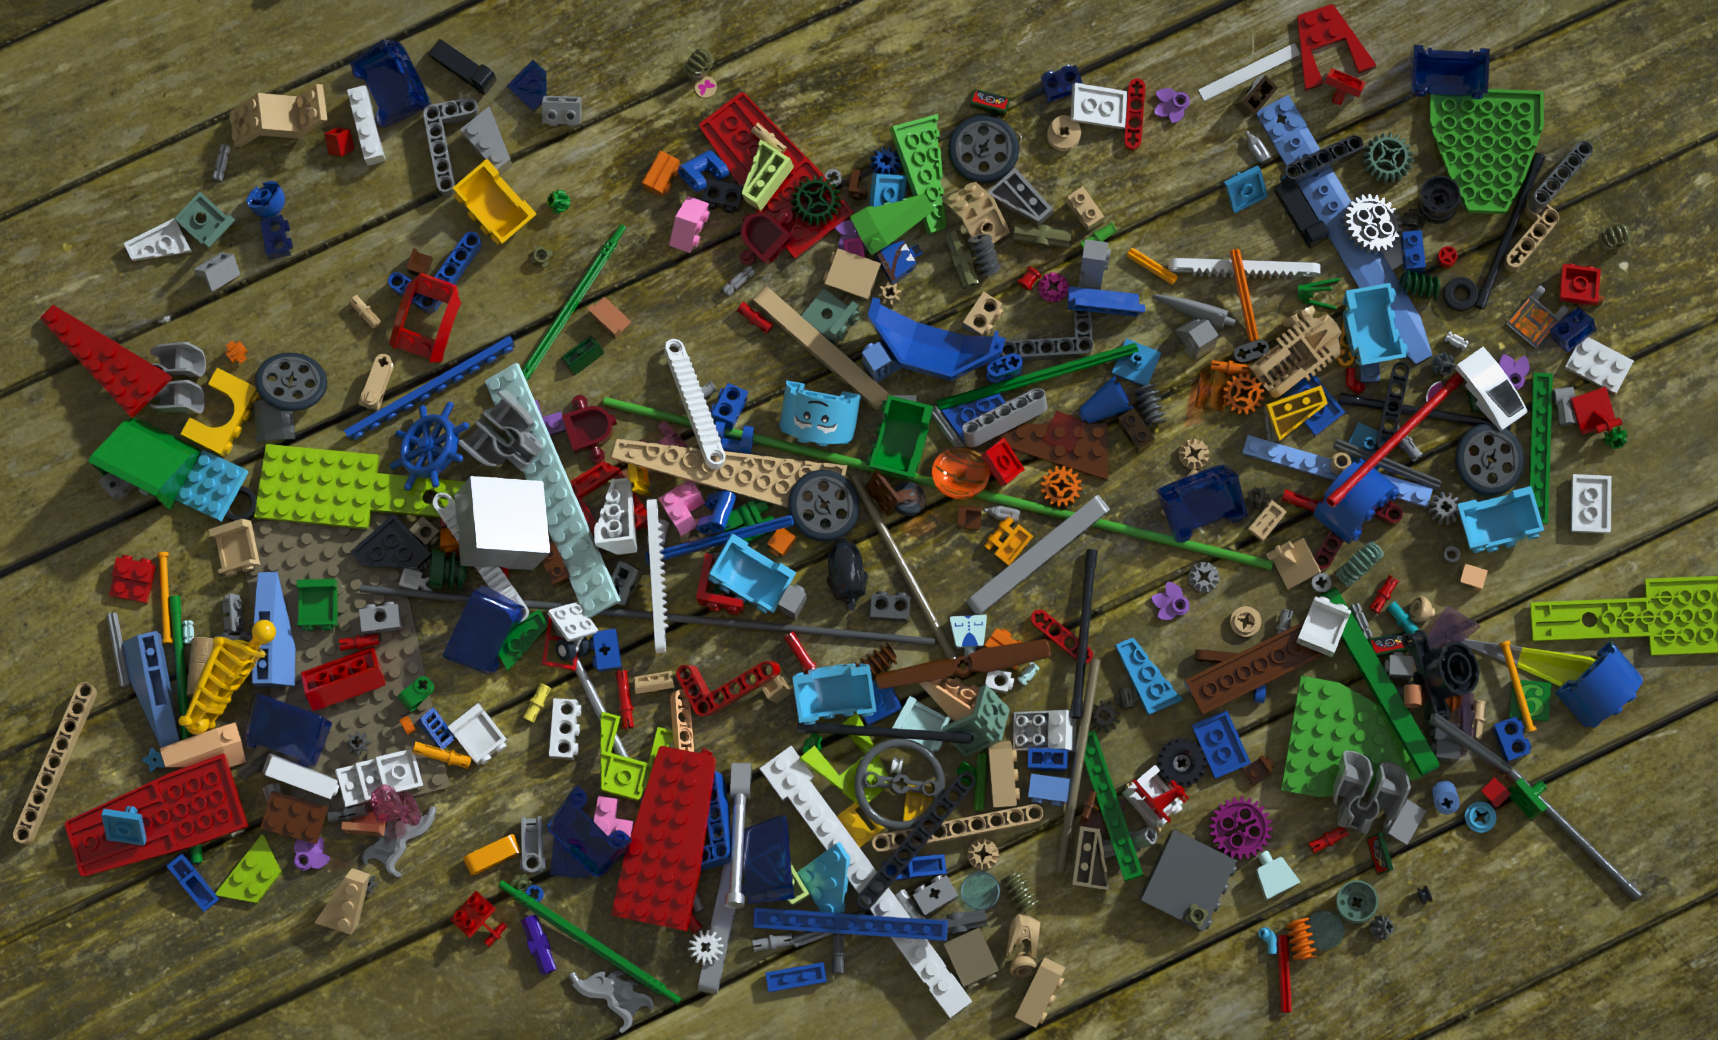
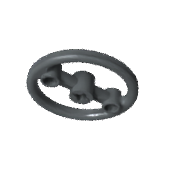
M892 739L879 743L864 755L856 770L854 788L861 809L872 821L885 828L905 830L916 827L945 792V779L939 761L929 749L912 740ZM896 747L908 748L918 752L929 762L936 780L915 781L910 780L904 774H898L893 777L881 776L875 772H868L867 767L874 757L887 749ZM868 775L875 777L876 782L874 785L867 783ZM901 780L902 784L912 785L915 787L904 786L899 789V786L893 783ZM926 783L931 784L933 787L931 794L926 793L924 790ZM864 788H887L894 794H903L907 791L921 793L923 796L932 797L933 800L928 809L920 816L908 821H893L880 816L873 810L866 799Z

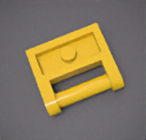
M854 802L836 817L858 847L861 848L882 832L885 827L876 824L870 819L876 827L871 831L855 811L860 806Z

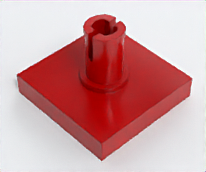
M1331 68L1324 82L1337 88L1332 98V102L1337 105H1342L1347 93L1359 98L1366 84L1365 81L1334 68Z
M1005 438L1000 439L981 454L987 464L983 468L989 469V476L994 475L1001 487L1025 470Z

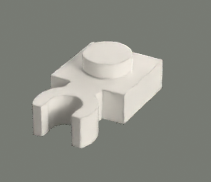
M404 568L398 587L412 590L421 588L422 591L432 590L426 587V583H429V577L421 578L422 572Z

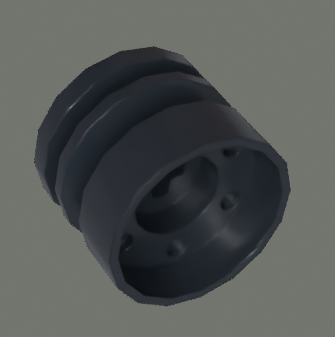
M1442 175L1428 179L1422 186L1418 201V209L1422 217L1428 222L1435 224L1446 223L1451 220L1456 214L1461 197L1459 186L1450 177Z

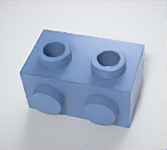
M1031 774L1028 799L1031 800V803L1043 804V801L1051 802L1052 806L1062 807V804L1067 803L1070 779Z

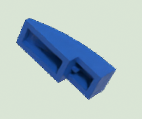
M182 852L166 864L167 868L204 912L219 900L208 883Z
M944 854L914 857L895 881L947 874ZM893 867L885 869L886 874L889 876L896 874V870Z

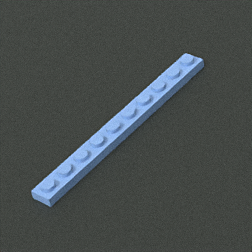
M1250 435L1247 436L1242 455L1335 481L1339 476L1330 469L1332 459ZM1382 474L1399 488L1400 493L1396 498L1397 500L1425 508L1428 507L1433 488Z

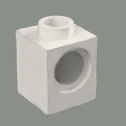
M996 670L987 673L985 684L994 692L1007 694L1008 689L1012 690L1014 678H1011V672ZM997 677H1002L1005 680V684L997 686L994 680Z

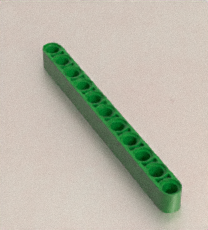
M1336 587L1318 595V598L1319 596L1325 597L1333 604L1347 606ZM1350 613L1341 635L1343 644L1419 774L1423 776L1439 768L1440 765L1409 710L1404 706L1402 698L1354 616Z

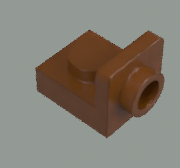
M1262 755L1245 767L1242 772L1252 786H1255L1273 773L1274 770L1272 768L1274 765L1268 757L1264 758Z

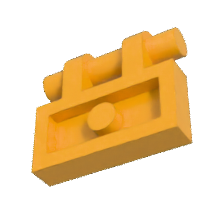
M1009 516L998 524V529L993 535L990 534L987 538L988 541L984 545L988 550H991L996 545L999 549L995 555L1008 566L1011 565L1033 537L1032 534L1019 524L1014 530L1009 527L1014 521ZM1006 531L1010 535L1002 543L999 541V538Z

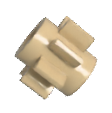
M887 282V286H880V290L883 293L878 294V298L884 299L883 305L890 303L892 307L895 301L900 302V298L897 295H901L902 291L896 289L897 284L890 285ZM892 291L893 296L890 295L889 297H887V293H891Z

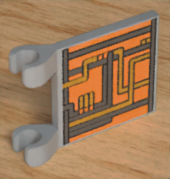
M1539 286L1506 324L1535 349L1569 311L1563 305L1554 315L1538 301L1545 292V288Z

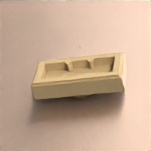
M1271 500L1249 527L1248 531L1263 542L1287 511Z
M672 671L634 677L636 694L674 688Z

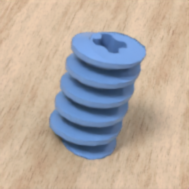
M1446 780L1437 782L1432 789V797L1437 811L1445 815L1456 812L1460 802L1454 784Z

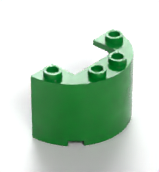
M888 395L887 401L883 400L881 411L884 412L882 424L879 423L877 427L878 441L873 442L871 450L873 454L869 453L866 465H869V468L915 479V473L918 471L928 435L933 406Z

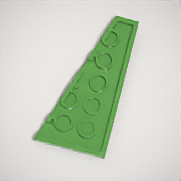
M938 114L889 128L913 196L925 194L934 208L933 212L922 219L927 234L946 229L945 206L942 202L944 189L941 187V178L943 177L941 149L938 147V138L940 137L939 130H937Z

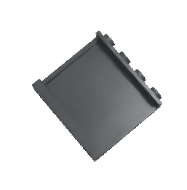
M1175 829L1170 830L1137 901L1148 904L1198 929L1197 931L1204 932L1205 929H1209L1212 923L1211 916L1213 911L1216 912L1220 906V901L1218 900L1221 894H1225L1229 886L1227 881L1230 876L1234 875L1237 866H1235L1237 860ZM1192 904H1197L1199 908L1208 911V916L1203 921V926L1196 927L1193 922H1187L1185 916L1190 912Z

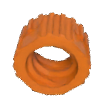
M408 716L399 720L407 735L416 731Z

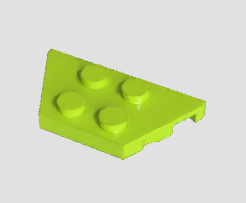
M261 834L215 893L217 896L259 903L281 875L282 871L263 834Z

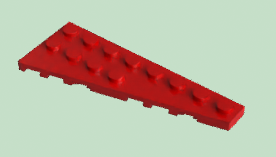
M52 305L40 317L132 418L173 379L163 370L55 305Z

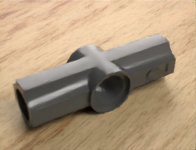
M985 909L966 913L957 912L948 914L947 917L934 919L948 920L947 934L951 935L964 933L969 929L988 926Z

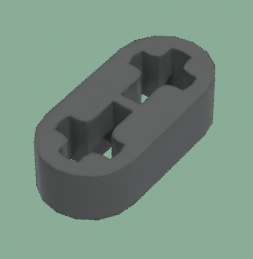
M1256 340L1241 345L1234 351V360L1238 364H1246L1258 360L1268 353L1269 345L1264 340ZM1257 345L1265 347L1263 353H1260V351L1253 352V350L1257 349ZM1240 351L1243 353L1250 352L1245 356V359L1238 357Z

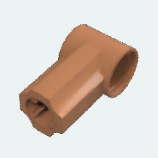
M1411 684L1404 686L1402 700L1404 706L1409 711H1414L1417 707L1422 706V687L1420 685Z

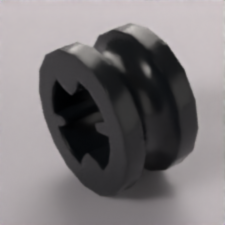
M1426 885L1423 886V889L1417 888L1418 897L1423 905L1427 901H1433Z

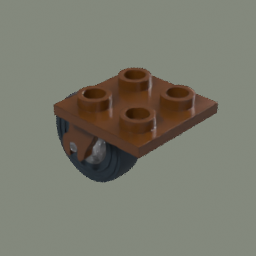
M879 470L874 472L865 486L868 494L877 501L879 508L887 516H890L893 511H897L903 516H914L920 513L925 506L926 496L920 486L912 482H903L893 490Z

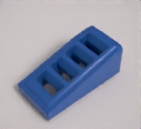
M433 707L416 721L420 728L440 749H444L456 739ZM431 717L432 721L428 724L427 720ZM436 723L438 726L432 730L431 727ZM441 729L443 732L437 737L435 733ZM446 735L448 738L442 743L440 739Z

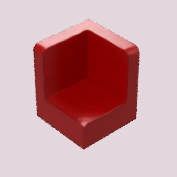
M336 127L324 133L330 155L342 157L354 151L350 129Z
M1495 777L1481 790L1491 801L1490 805L1494 809L1511 795Z

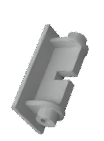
M229 593L223 596V614L229 613L228 617H223L224 631L226 633L244 632L243 604L240 595Z

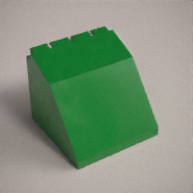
M132 418L123 421L91 455L88 462L103 477L109 472L152 494L167 510L171 511L176 503L175 499L201 451L199 448L185 443V441L169 435V433L155 426L153 427L142 419Z

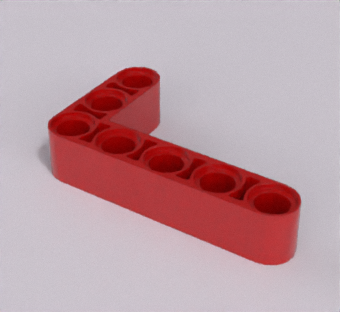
M775 661L761 662L712 692L709 691L698 668L694 665L679 666L676 676L694 712L699 716H711L776 678L780 674V666ZM768 665L772 668L770 675L766 672ZM686 669L690 670L689 678L685 676ZM752 674L756 678L754 684H752L750 681V677ZM736 684H738L740 687V691L738 693H736L734 690ZM695 686L699 688L697 695L694 693ZM720 693H722L724 697L722 703L718 699ZM704 703H706L708 706L706 712H704L703 710Z

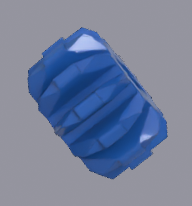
M883 146L881 147V152L875 150V156L870 157L872 161L870 167L874 169V173L891 174L892 172L894 175H897V169H901V164L899 163L901 160L897 156V150L892 152V147H888V150L885 151ZM883 160H887V162H889V164H888V165H885V163L883 162Z

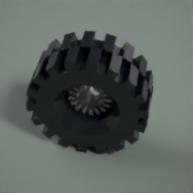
M1177 738V740L1169 741L1168 744L1163 746L1157 758V767L1160 770L1159 775L1163 778V781L1169 783L1171 780H1174L1178 786L1186 788L1195 785L1202 778L1207 765L1206 755L1203 753L1202 747H1199L1195 741L1192 742L1187 738ZM1184 759L1186 767L1178 768L1177 760L1181 761Z

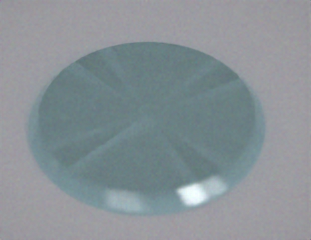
M978 871L965 878L961 886V895L964 902L970 908L987 910L998 901L1000 886L993 875Z
M1318 911L1311 915L1306 923L1311 925V928L1307 929L1306 932L1313 933L1312 936L1308 937V940H1314L1315 943L1312 945L1318 949H1332L1344 937V924L1341 918L1331 911Z

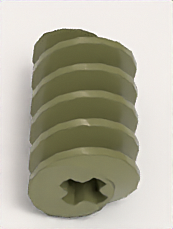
M1015 872L1000 881H1007L1003 887L1004 889L1011 888L1007 894L1008 896L1014 895L1011 902H1018L1014 908L1015 910L1022 909L1019 912L1022 915L1033 909L1039 901L1031 899L1035 895V893H1028L1031 886H1024L1028 881L1027 879H1021L1024 872Z

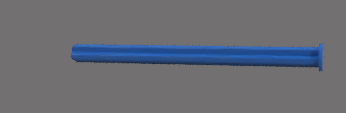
M789 515L665 548L660 554H663L665 557L662 560L725 544L731 533L741 539L790 527L794 525L793 517ZM645 551L646 562L650 566V554L648 551Z

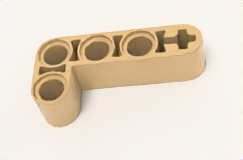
M1528 203L1525 206V214L1535 223L1507 255L1504 261V267L1507 271L1516 272L1556 226L1559 221V214L1550 205H1547L1540 213L1531 211ZM1545 217H1551L1554 222L1548 223L1545 220ZM1534 230L1540 231L1541 234H1542V236H1541V237L1535 236V235L1533 234V231H1534ZM1522 244L1528 245L1529 248H1530V250H1529V251L1523 250L1522 247H1521V245H1522ZM1518 255L1517 262L1512 264L1511 261Z

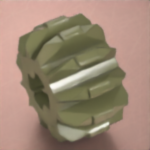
M702 48L697 49L685 63L683 69L685 74L695 81L702 80L710 72V68L713 67V56Z
M1624 224L1609 226V228L1604 229L1598 234L1599 245L1606 252L1615 251L1626 246L1632 238L1629 229Z

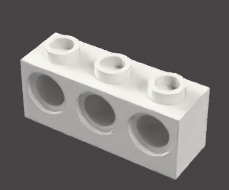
M553 699L549 757L551 759L574 760V755H578V743H575L576 736H579L580 724H577V717H581V705H578L577 700ZM565 706L572 707V712L568 715L562 713V709ZM563 725H570L571 730L569 733L563 734L561 733V727ZM562 744H568V752H559L560 746Z

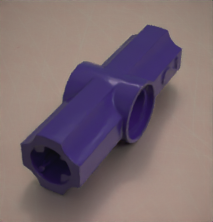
M535 914L522 919L521 923L528 939L527 944L532 956L535 957L540 974L545 975L557 970L550 951V943L542 930L538 916Z

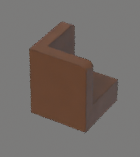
M413 248L406 270L409 274L418 276L420 273L428 275L433 258L419 253L416 248Z
M959 506L957 528L980 530L982 508Z

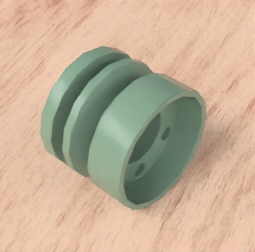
M1353 880L1346 883L1339 890L1336 898V909L1339 915L1351 924L1368 922L1374 916L1378 906V896L1375 889L1369 883L1361 880ZM1353 899L1361 900L1360 908L1352 906Z

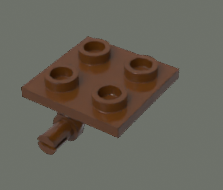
M1090 788L1087 800L1083 804L1085 807L1079 826L1100 829V833L1109 835L1096 797L1097 792ZM1118 797L1122 812L1124 813L1127 800Z

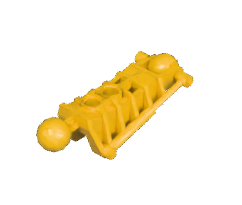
M268 620L257 621L253 625V638L249 643L242 640H231L226 637H215L213 639L214 646L199 676L186 715L179 718V724L185 726L188 732L193 735H200L206 732L207 729L213 730L215 728V720L220 714H223L227 704L231 701L230 698L233 692L238 690L256 666L255 663L266 655L260 646L274 640L276 628L272 622Z

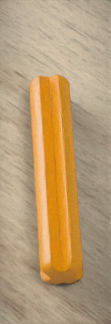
M1134 248L1128 251L1127 258L1171 285L1176 282L1178 276Z

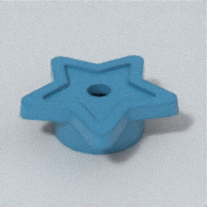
M150 748L149 755L142 759L143 762L149 765L151 773L156 768H166L161 752H157L154 748Z

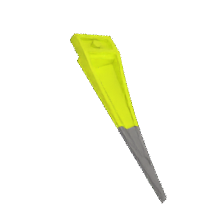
M1453 638L1454 642H1461L1469 648L1506 662L1502 647H1499L1497 643ZM1510 646L1516 667L1560 687L1568 680L1575 681L1597 660L1587 656Z

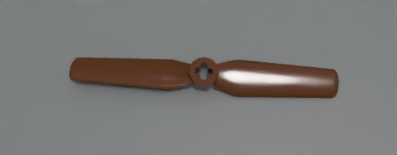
M1047 639L982 648L969 654L968 657L960 656L956 659H939L876 674L874 679L875 685L878 689L944 679L954 674L963 678L968 677L972 672L988 673L1049 658L1051 656V647ZM960 664H964L966 666L965 670H962L960 668Z

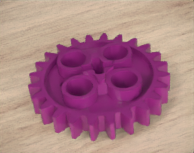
M1243 796L1240 797L1239 801L1233 797L1232 803L1226 799V806L1219 804L1218 807L1221 811L1214 810L1213 813L1217 817H1211L1210 820L1214 824L1209 825L1210 829H1214L1209 835L1216 837L1212 843L1220 844L1217 850L1225 849L1223 854L1226 855L1230 852L1231 858L1236 854L1238 860H1241L1242 855L1248 860L1249 853L1256 857V850L1262 853L1263 848L1261 845L1268 846L1265 839H1271L1272 837L1267 832L1273 830V828L1267 826L1272 823V820H1266L1269 813L1263 814L1262 812L1265 807L1258 808V801L1251 804L1250 797L1247 802H1244ZM1240 811H1248L1250 818L1243 820L1240 817ZM1224 819L1231 820L1232 828H1224L1222 821ZM1253 819L1256 820V823L1245 827L1243 833L1239 830L1228 837L1225 836L1226 833L1235 830L1238 824L1243 826ZM1252 827L1257 828L1259 836L1252 837L1249 834V829ZM1233 837H1240L1242 844L1240 846L1233 845Z

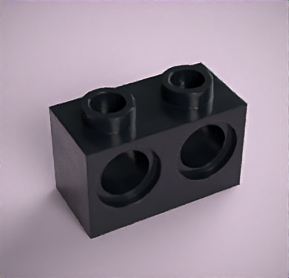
M706 179L707 187L704 189L702 201L709 203L708 209L716 210V208L724 209L727 213L740 212L744 186ZM716 192L719 195L717 198L712 199L709 197V194ZM729 196L737 197L735 202H728L727 198Z

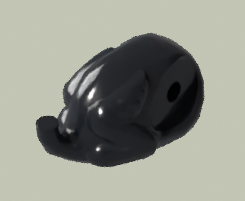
M840 538L829 551V576L826 582L835 599L843 600L848 609L853 611L858 597L865 595L869 574L864 570L862 556L858 547L846 538Z

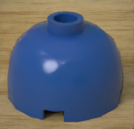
M267 181L262 183L263 187L259 189L255 187L246 199L248 207L256 216L261 218L279 215L285 205V194L282 188L275 181Z

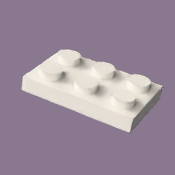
M1074 83L1072 85L1070 121L1124 129L1126 123L1127 91Z
M1582 334L1564 368L1601 388L1606 387L1608 392L1616 395L1634 361Z
M1572 475L1571 532L1611 533V476Z

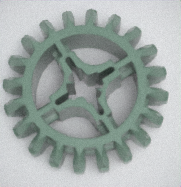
M1384 133L1381 134L1380 138L1377 135L1374 136V141H1368L1369 146L1364 147L1365 153L1362 154V157L1365 159L1362 164L1368 165L1365 171H1372L1370 177L1376 175V181L1384 178V184L1387 183L1388 179H1390L1391 183L1395 182V178L1400 181L1402 175L1406 176L1408 174L1407 170L1412 168L1410 164L1414 160L1411 158L1413 151H1407L1411 147L1410 144L1404 145L1405 139L1399 141V134L1395 138H1392V133H1389L1388 137ZM1386 145L1392 146L1395 149H1389ZM1378 148L1380 157L1374 162L1373 152ZM1401 154L1403 163L1397 168L1395 159ZM1385 155H1387V158H1388V156L1392 157L1391 160H1390V161H1388V159L1385 160V159H1384ZM1380 167H1386L1389 171L1383 170Z
M1369 542L1337 571L1336 576L1346 587L1352 586L1383 557L1384 552L1374 542Z

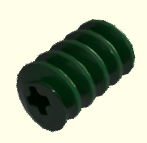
M1405 270L1398 282V292L1404 288V294L1411 290V296H1414L1416 291H1418V297L1421 298L1423 293H1425L1426 299L1433 295V301H1436L1440 290L1439 278H1432L1431 275L1424 276L1422 273L1417 275V272L1414 271L1410 274L1409 270Z

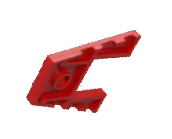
M1333 4L1297 16L1305 91L1323 85V80L1311 51L1343 40L1346 41L1358 73L1376 68L1374 60Z

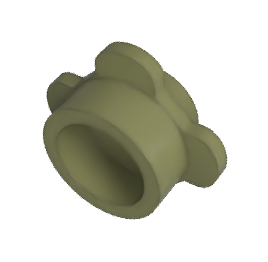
M537 246L531 261L532 263L541 264L542 267H547L549 265V258L553 256L551 250L542 248V246Z
M519 873L512 878L510 884L516 890L524 891L532 886V881L528 880V875Z
M1192 904L1190 912L1185 916L1187 922H1193L1196 927L1203 926V921L1208 916V911L1199 908L1197 904Z

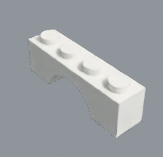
M366 85L348 89L351 108L367 166L385 162Z

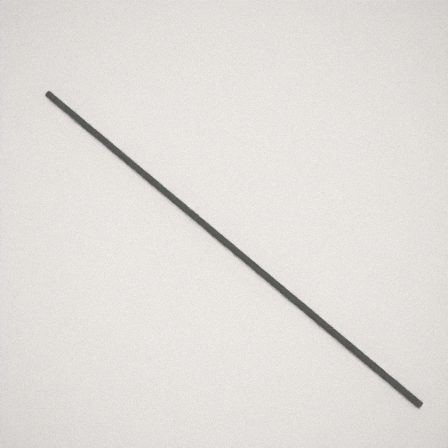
M360 585L361 593L501 605L496 597ZM523 600L528 608L550 610L568 605ZM608 608L597 614L653 620V612ZM670 613L664 614V616L668 617L666 621L790 633L794 631V633L935 645V638Z

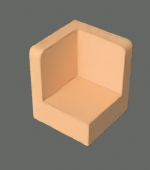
M1465 564L1462 568L1463 572L1460 582L1473 586L1472 590L1480 592L1483 589L1488 570Z

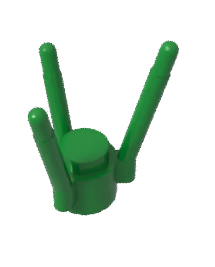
M1335 278L1298 285V300H1303V304H1312L1336 310L1335 306L1313 301L1310 298H1313V292L1332 290V287L1315 286L1339 282L1341 279Z

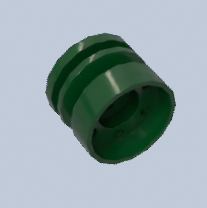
M432 548L429 589L441 590L444 581H446L450 591H452L453 582H457V591H462L466 580L467 566H461L460 554L459 559H455V550H452L449 559L446 558L445 549Z

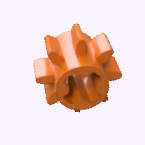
M232 340L225 345L228 350L224 353L233 363L238 361L241 364L247 359L245 354L248 350L240 341L235 343Z

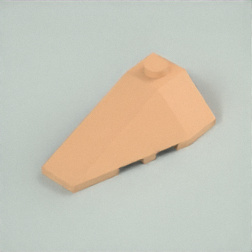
M947 677L919 683L953 721L973 714L980 687L973 684L971 687L960 683L961 679L956 677L955 679Z
M236 723L225 725L160 748L165 767L185 768L223 753L226 754L230 768L246 763Z

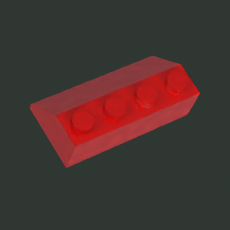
M374 646L301 672L304 692L312 711L324 709L326 706L343 702L348 698L360 696L365 692L376 690L386 685Z

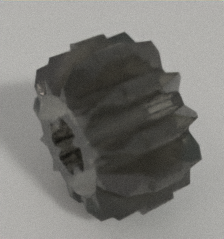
M1101 700L1099 703L1100 707L1097 704H1093V717H1091L1090 722L1095 721V723L1092 724L1091 728L1094 729L1099 726L1098 733H1101L1102 728H1105V733L1107 734L1109 733V727L1112 730L1116 729L1113 723L1120 724V720L1115 717H1119L1121 713L1114 712L1117 709V705L1110 708L1111 701H1108L1107 705L1104 706V702ZM1102 713H1105V715L1109 717L1107 718V721H1104L1103 718H1099V716L1101 717Z

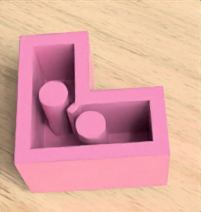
M687 196L675 216L669 246L688 253L692 251L693 247L698 246L700 241L698 233L701 232L704 222H707L710 212L707 211L709 203Z
M688 480L658 498L680 536L696 528L697 524L690 512L705 504L694 482Z
M598 796L591 833L593 837L629 843L635 823L633 821L616 819L619 806L618 799Z

